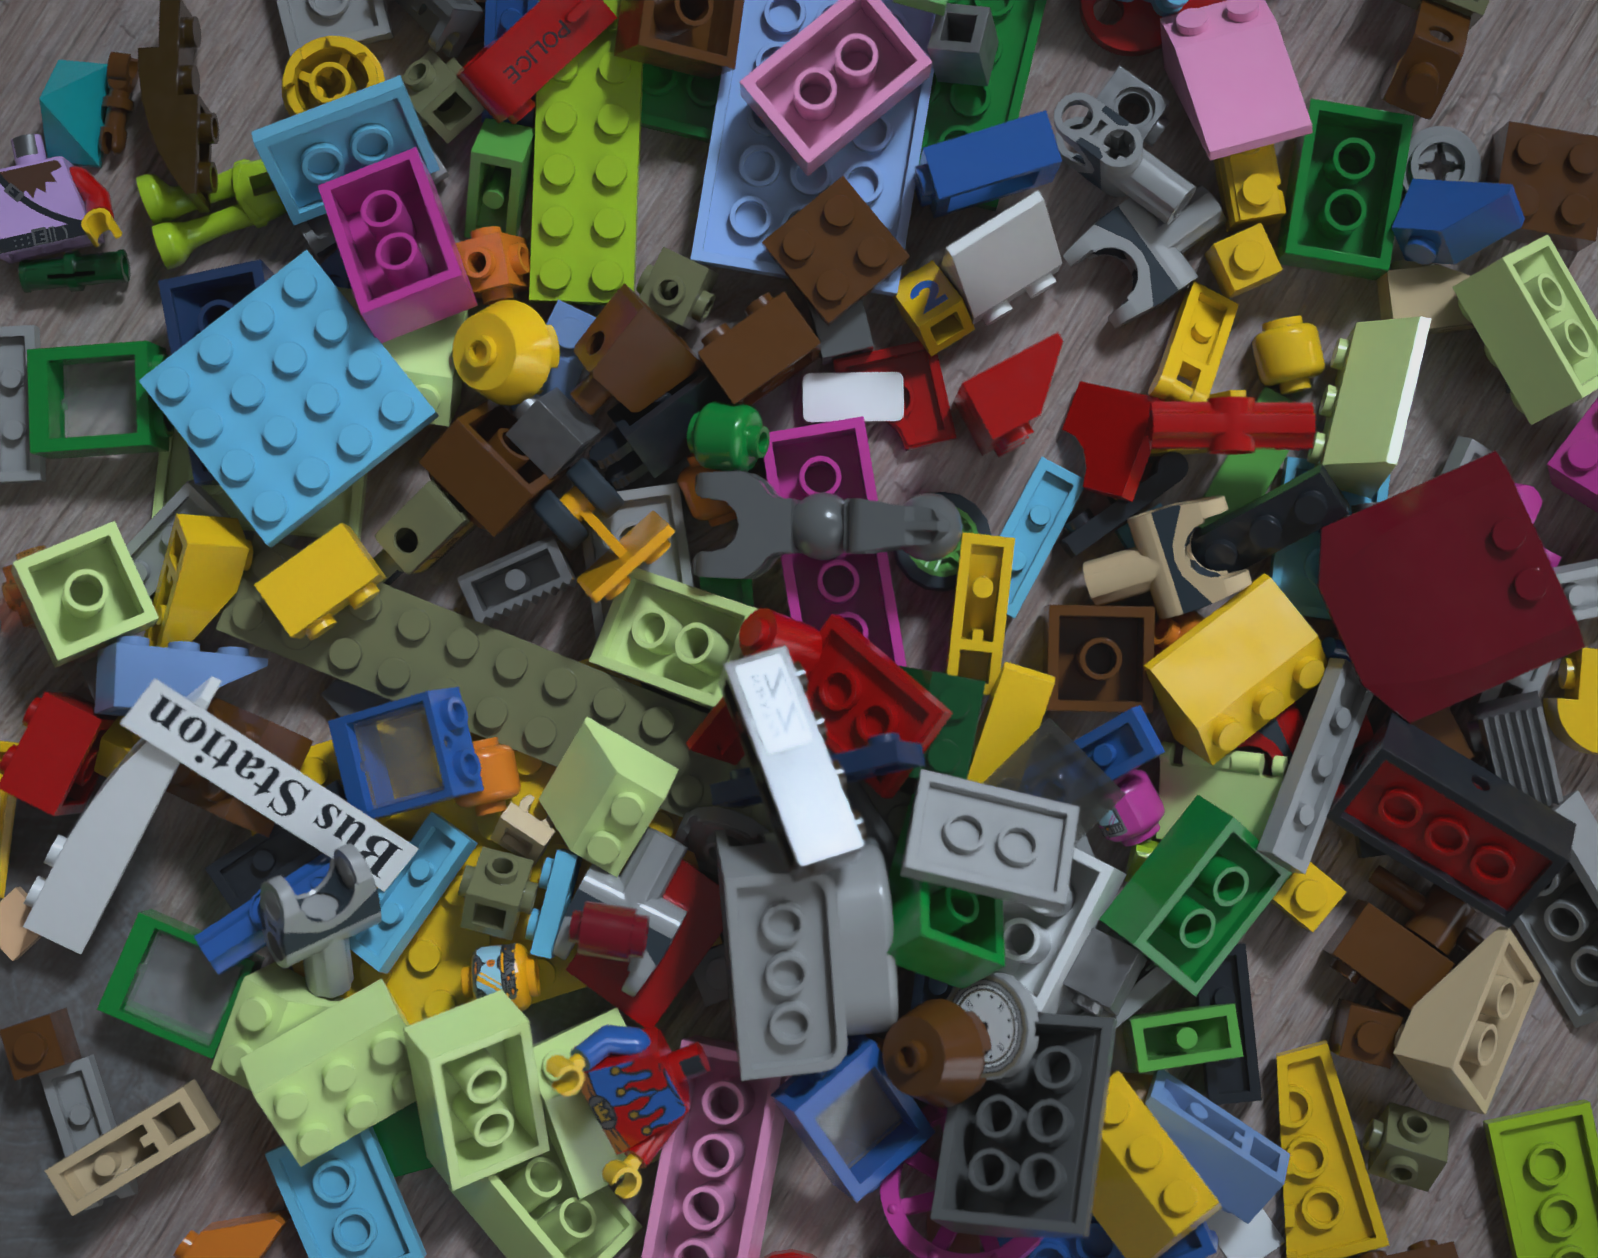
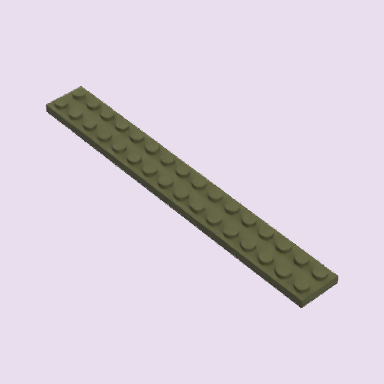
M256 532L251 541L253 546L251 567L248 571H243L238 591L226 603L216 626L218 631L392 701L425 691L459 687L462 701L468 711L470 732L487 739L498 737L499 744L508 745L514 750L556 767L562 760L585 718L589 717L679 769L660 808L684 817L685 813L697 807L713 806L710 784L730 780V771L749 767L745 755L737 765H733L688 748L686 742L707 717V713L381 582L376 585L380 590L376 597L358 609L354 610L349 604L336 613L333 617L337 623L323 635L311 641L307 635L301 639L290 637L254 584L301 552V550L282 542H278L271 548ZM864 780L859 781L894 837L899 841L911 795L898 790L893 798H883ZM764 804L742 809L715 806L739 812L754 819L770 833L774 832Z

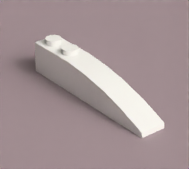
M211 676L185 698L207 711L222 681ZM143 738L132 747L104 781L69 837L65 838L58 835L44 861L52 869L47 879L38 875L23 903L32 908L23 926L24 928L78 954H82L168 788L180 761Z

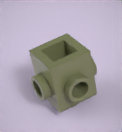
M430 49L420 60L412 63L401 78L423 129L429 124L448 144L477 118L485 108L456 77L457 72L462 68L453 57L445 64Z
M663 247L655 265L649 264L644 269L638 281L636 292L640 293V298L674 331H676L678 324L693 331L696 322L703 323L713 307L715 295L711 294V291L719 274ZM679 288L678 295L673 299L674 292Z
M482 847L476 867L466 865L461 879L458 896L465 897L461 927L512 941L521 912L531 914L537 896L539 884L530 882L534 860L516 856L509 852Z
M1389 1102L1378 1120H1370L1364 1134L1363 1149L1369 1151L1367 1173L1388 1179L1397 1184H1404L1428 1192L1447 1164L1450 1121L1417 1111L1411 1107Z

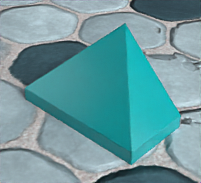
M58 60L39 97L47 158L63 156L73 165L102 167L103 153L99 148L100 127L104 126L107 110L102 107L103 96H109L107 83L108 64Z

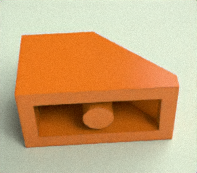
M278 1210L212 1222L199 1234L191 1230L180 1243L173 1257L263 1258L290 1220L291 1215L285 1210Z

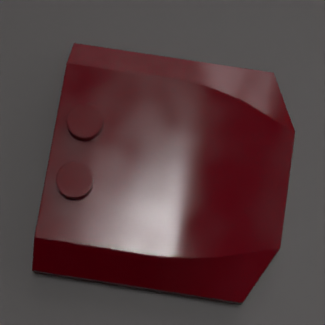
M1497 451L1484 455L1320 528L1317 588L1356 675L1363 687L1409 723L1585 647L1577 619L1511 474Z

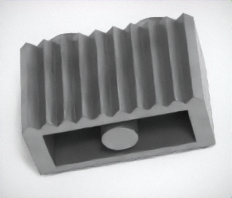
M554 535L457 577L475 621L489 626L492 619L499 621L501 615L509 617L511 611L518 613L520 606L528 609L530 602L537 604L539 598L547 600L549 594L556 596L558 589L565 592L568 585L575 588L577 583L562 545Z
M1538 690L1474 704L1478 720L1467 723L1474 752H1486L1489 767L1485 769L1546 806H1550L1553 803H1562L1564 800Z

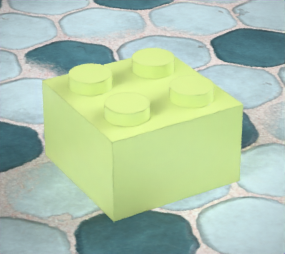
M115 521L14 561L12 564L11 573L55 668L116 643L117 637L132 636L154 627L159 619Z

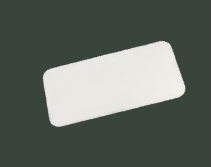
M899 372L808 373L803 377V417L808 422H832L864 416V421H899L904 416L903 376Z

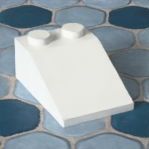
M1036 191L946 247L940 270L964 300L973 324L983 319L987 326L991 325L1013 310L1009 303L1010 301L1027 292L1030 298H1034L1057 282L1053 275L1059 271L1063 263L1045 201L1040 192Z

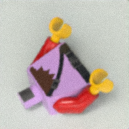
M40 134L21 135L11 140L16 166L0 169V259L11 264L20 262L23 259H34L92 245L98 247L101 243H105L102 233L108 230L111 231L116 239L122 236V231L114 220L109 191L86 168L74 166L63 156L46 158L43 139Z

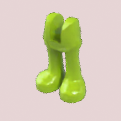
M242 159L236 161L233 168L218 174L217 193L211 194L210 204L236 197L238 204L185 222H170L184 214L197 210L180 186H170L156 174H145L136 177L141 199L151 221L154 223L152 232L158 251L168 270L183 265L194 249L209 241L253 225L261 228L266 226L269 221L287 213L277 190L254 196L253 189L273 183L262 159L254 161Z

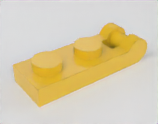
M1193 281L1184 293L1158 372L1150 385L1149 396L1158 397L1163 402L1166 398L1170 401L1207 402L1239 306L1238 303ZM1178 375L1192 382L1191 386L1178 381Z

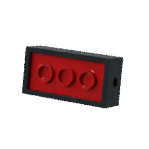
M1394 713L1388 717L1342 775L1327 815V819L1508 929L1569 862L1576 823Z

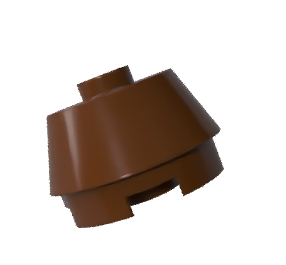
M927 1000L913 1008L889 1029L883 1044L884 1068L892 1084L902 1093L935 1107H952L974 1095L986 1082L987 1077L981 1078L985 1067V1051L991 1050V1041L984 1023L975 1012L965 1011L959 1005L949 1000Z

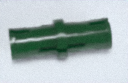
M124 249L81 255L78 250L66 251L64 257L36 260L23 259L19 262L18 267L20 284L25 293L66 287L71 292L84 291L86 285L115 282L127 283L131 275L129 258Z

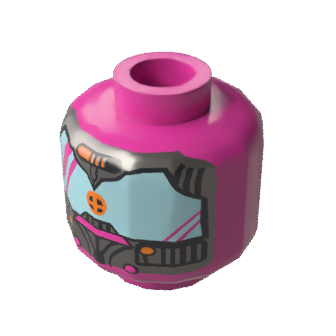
M1133 770L1088 796V807L1107 840L1113 842L1121 841L1123 846L1126 847L1133 846L1147 840L1160 830L1158 822L1164 816V805L1149 775L1145 771Z

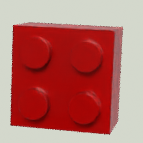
M44 692L42 698L36 697L27 708L23 717L22 725L27 728L18 746L13 744L6 751L0 762V774L3 775L0 780V790L52 816L82 813L101 774L94 771L101 738L118 716L95 714V703L74 693Z

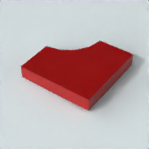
M920 341L833 360L835 373L899 372L902 374L904 382V416L899 421L886 422L898 433L906 451L956 440L957 436L938 354L931 357Z
M1079 381L1062 429L1074 435L1084 449L1086 472L1083 488L1093 493L1133 502L1152 450L1149 449L1148 438L1149 406L1151 402L1161 401L1160 398Z

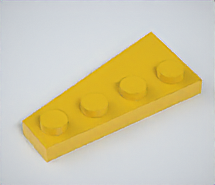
M1327 1040L1276 1053L1281 1148L1290 1153L1283 1185L1287 1258H1343L1389 1246V1240Z

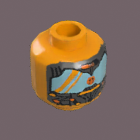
M521 943L477 948L473 952L471 966L462 967L461 969L464 998H474L476 1000L503 990L520 1011L528 1009L533 997L540 996L541 993L540 969L537 955H529L527 949Z

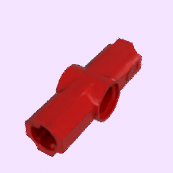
M1225 396L1209 398L1207 402H1151L1149 406V449H1207L1208 454L1241 455L1255 453V450L1302 451L1313 448L1315 436L1313 402H1255V398Z

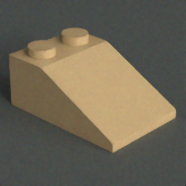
M1499 926L1413 1006L1406 1024H1403L1396 1034L1394 1055L1429 1100L1486 1115L1541 979L1540 974L1510 928Z

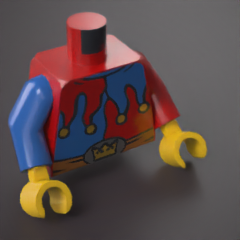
M604 1025L571 1050V1057L569 1059L563 1055L550 1057L546 1063V1072L554 1078L562 1076L552 1084V1088L562 1096L574 1095L581 1089L616 1154L625 1153L626 1159L624 1161L613 1160L607 1163L602 1170V1176L605 1182L613 1185L624 1174V1179L616 1187L615 1194L621 1198L628 1199L638 1193L642 1184L641 1175L637 1169L646 1168L690 1110L688 1080L710 1072L707 1056L699 1042L672 1052L661 1030L656 1027L640 1029L636 1027Z

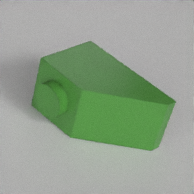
M485 118L471 150L464 237L471 238V231L490 226H499L502 232L518 236L532 174L535 128L518 124L512 125L504 121L498 124L494 119Z
M1234 1003L1131 1015L1122 1023L1128 1066L1130 1070L1138 1073L1244 1057Z

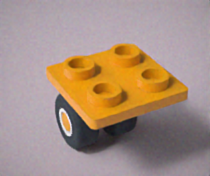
M581 458L566 473L569 480L575 486L560 499L551 490H546L532 502L531 508L570 550L576 549L589 536V532L581 524L584 519L610 547L604 555L576 580L591 600L597 603L603 597L609 601L619 595L631 582V578L628 575L643 561L649 565L659 559L670 547L671 543L668 538L674 534L675 530L653 510L618 541L592 512L597 509L604 518H610L624 505V500L587 459Z

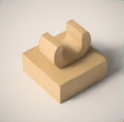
M529 794L521 800L519 806L512 802L508 805L499 818L490 839L516 856L534 860V867L545 852L555 830L552 829L554 823L549 815L546 819L540 821L528 813L535 797Z

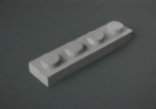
M1329 659L1257 848L1258 852L1289 872L1305 874L1373 696L1371 692L1361 685L1351 662L1347 659Z

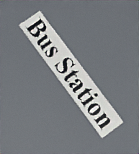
M154 678L120 723L332 859L334 858L335 849L348 843L353 844L367 862L374 877L376 887L384 892L419 850L418 847L156 678Z

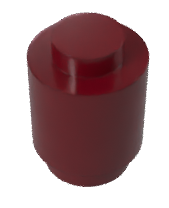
M586 901L583 911H573L569 930V942L578 943V955L629 962L631 957L643 959L648 939L650 916L637 914V908Z

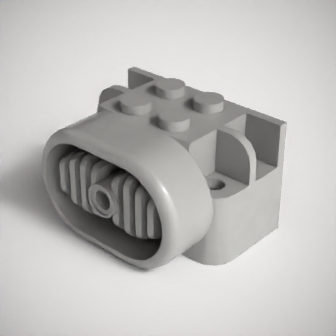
M725 829L714 830L730 1021L741 1081L816 1073L833 1069L842 1062L847 1053V1036L888 1032L898 1019L896 961L892 956L887 955L892 943L894 927L890 889L883 855L877 846L863 844L864 846L856 863L793 883L774 832L764 833L763 844L729 847Z

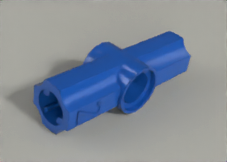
M322 853L284 879L291 886L295 895L307 893L324 880L330 869V859L332 858ZM261 889L250 901L194 936L200 949L219 976L267 946L260 916Z

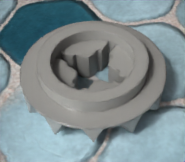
M1433 126L1419 131L1410 140L1402 190L1408 191L1412 179L1435 180L1434 173L1426 172L1425 169L1419 170V168L1429 165L1434 161L1437 148L1438 156H1441L1443 165L1459 168L1453 172L1446 173L1442 180L1479 182L1481 159L1476 146L1464 133L1451 127Z

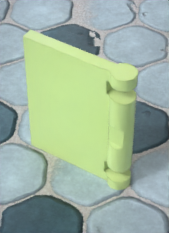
M1163 741L1162 746L1165 753L1159 755V797L1163 802L1165 813L1158 822L1160 830L1157 832L1156 838H1164L1198 794L1233 816L1258 840H1261L1287 772L1288 758L1276 755L1272 764L1273 776L1262 775L1265 762L1264 754L1232 750L1212 766L1184 746L1182 753L1183 764L1173 763L1175 743Z

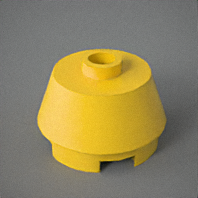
M343 36L320 37L298 48L288 60L282 78L283 102L291 117L385 81L384 72L375 55L360 42Z
M502 300L482 309L461 324L454 338L452 354L456 371L467 385L494 403L510 406L521 404L525 399L532 398L535 394L540 395L544 391L541 390V387L546 382L551 368H557L559 365L560 348L554 327L545 324L541 316L532 307L516 300Z

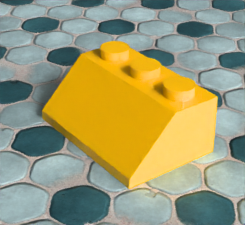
M1264 573L1253 581L1251 585L1244 588L1151 659L1144 667L1174 739L1213 766L1320 683L1328 661L1316 632L1273 579Z
M1117 1071L1109 1078L1091 1213L1125 1258H1158L1222 1209V1206L1122 1074Z

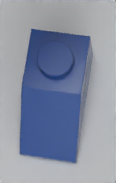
M1412 179L1391 228L1405 261L1425 265L1431 263L1455 265L1521 228L1525 218L1513 184Z

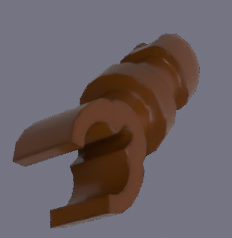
M111 52L107 65L109 96H103L102 107L107 110L104 126L100 127L99 148L106 155L112 149L113 154L118 156L123 153L126 147L128 132L125 131L127 113H133L134 101L130 100V93L135 88L139 72L138 59L131 58V54Z

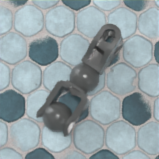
M705 472L695 476L696 494L701 498L726 501L736 511L739 523L735 539L726 548L714 551H701L695 556L694 574L698 577L756 579L766 573L775 561L784 554L801 552L809 558L823 561L836 558L842 553L877 554L903 550L914 559L929 562L942 559L950 554L960 541L963 527L959 511L950 500L934 493L915 495L903 505L858 498L845 499L844 501L835 494L825 492L811 494L803 500L779 496L768 481L748 472Z

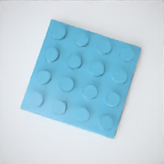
M307 249L139 380L252 527L271 548L439 417L437 412L378 338H375L367 324Z

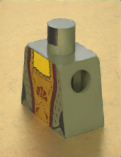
M435 480L427 482L375 534L376 540L383 549L373 559L386 576V579L382 581L383 584L390 586L404 572L408 575H413L429 570L478 527L470 520L466 509L450 493L442 491Z

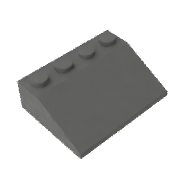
M1038 1013L1039 1022L1034 1023V1037L1039 1036L1037 1049L1027 1067L1013 1077L986 1080L981 1089L960 1104L947 1108L931 1220L957 1233L995 1237H1088L1117 1026L1116 1019Z

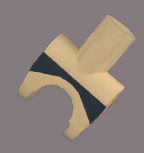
M1218 495L1178 501L1128 518L1127 521L1135 547L1083 563L1086 586L1095 606H1103L1150 591L1159 619H1166L1204 608L1251 585L1252 580L1248 569L1228 573L1227 570L1213 571L1198 563L1191 550V538L1194 529L1204 523L1205 519L1229 510L1225 496Z

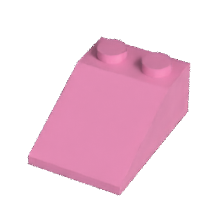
M1226 0L1200 8L1186 9L1178 14L1160 18L1164 69L1209 160L1312 133V123L1277 21L1265 0Z

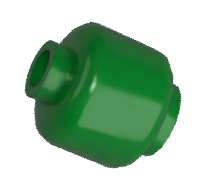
M719 401L711 402L705 405L700 412L693 415L687 431L688 449L694 454L700 466L710 470L748 472L755 466L759 458H763L766 455L770 443L769 430L763 426L760 414L755 408L748 405H734L733 403Z

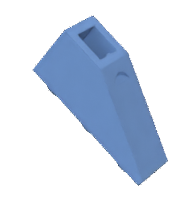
M120 636L117 637L116 643L98 650L95 714L126 716L154 678L180 695L187 697L211 676L222 681L219 685L221 687L267 667L268 658L249 656V649L243 647H220L217 653L200 651V644L195 642L174 641L169 642L168 648L149 646L150 639L146 637Z

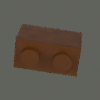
M1360 899L1356 901L1322 949L1335 958L1330 965L1333 970L1355 985L1360 978L1366 980L1377 988L1372 997L1397 1015L1400 1014L1403 1008L1411 1012L1413 1006L1434 988L1455 964L1371 903Z

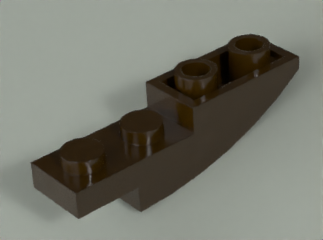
M160 0L158 47L138 48V72L142 102L153 139L171 175L199 212H210L211 194L217 193L218 190L217 168L215 163L211 162L212 144H218L219 123L217 115L210 112L199 96L200 77L197 66L193 65L194 48H199L201 45V27L198 18L191 15L182 0Z

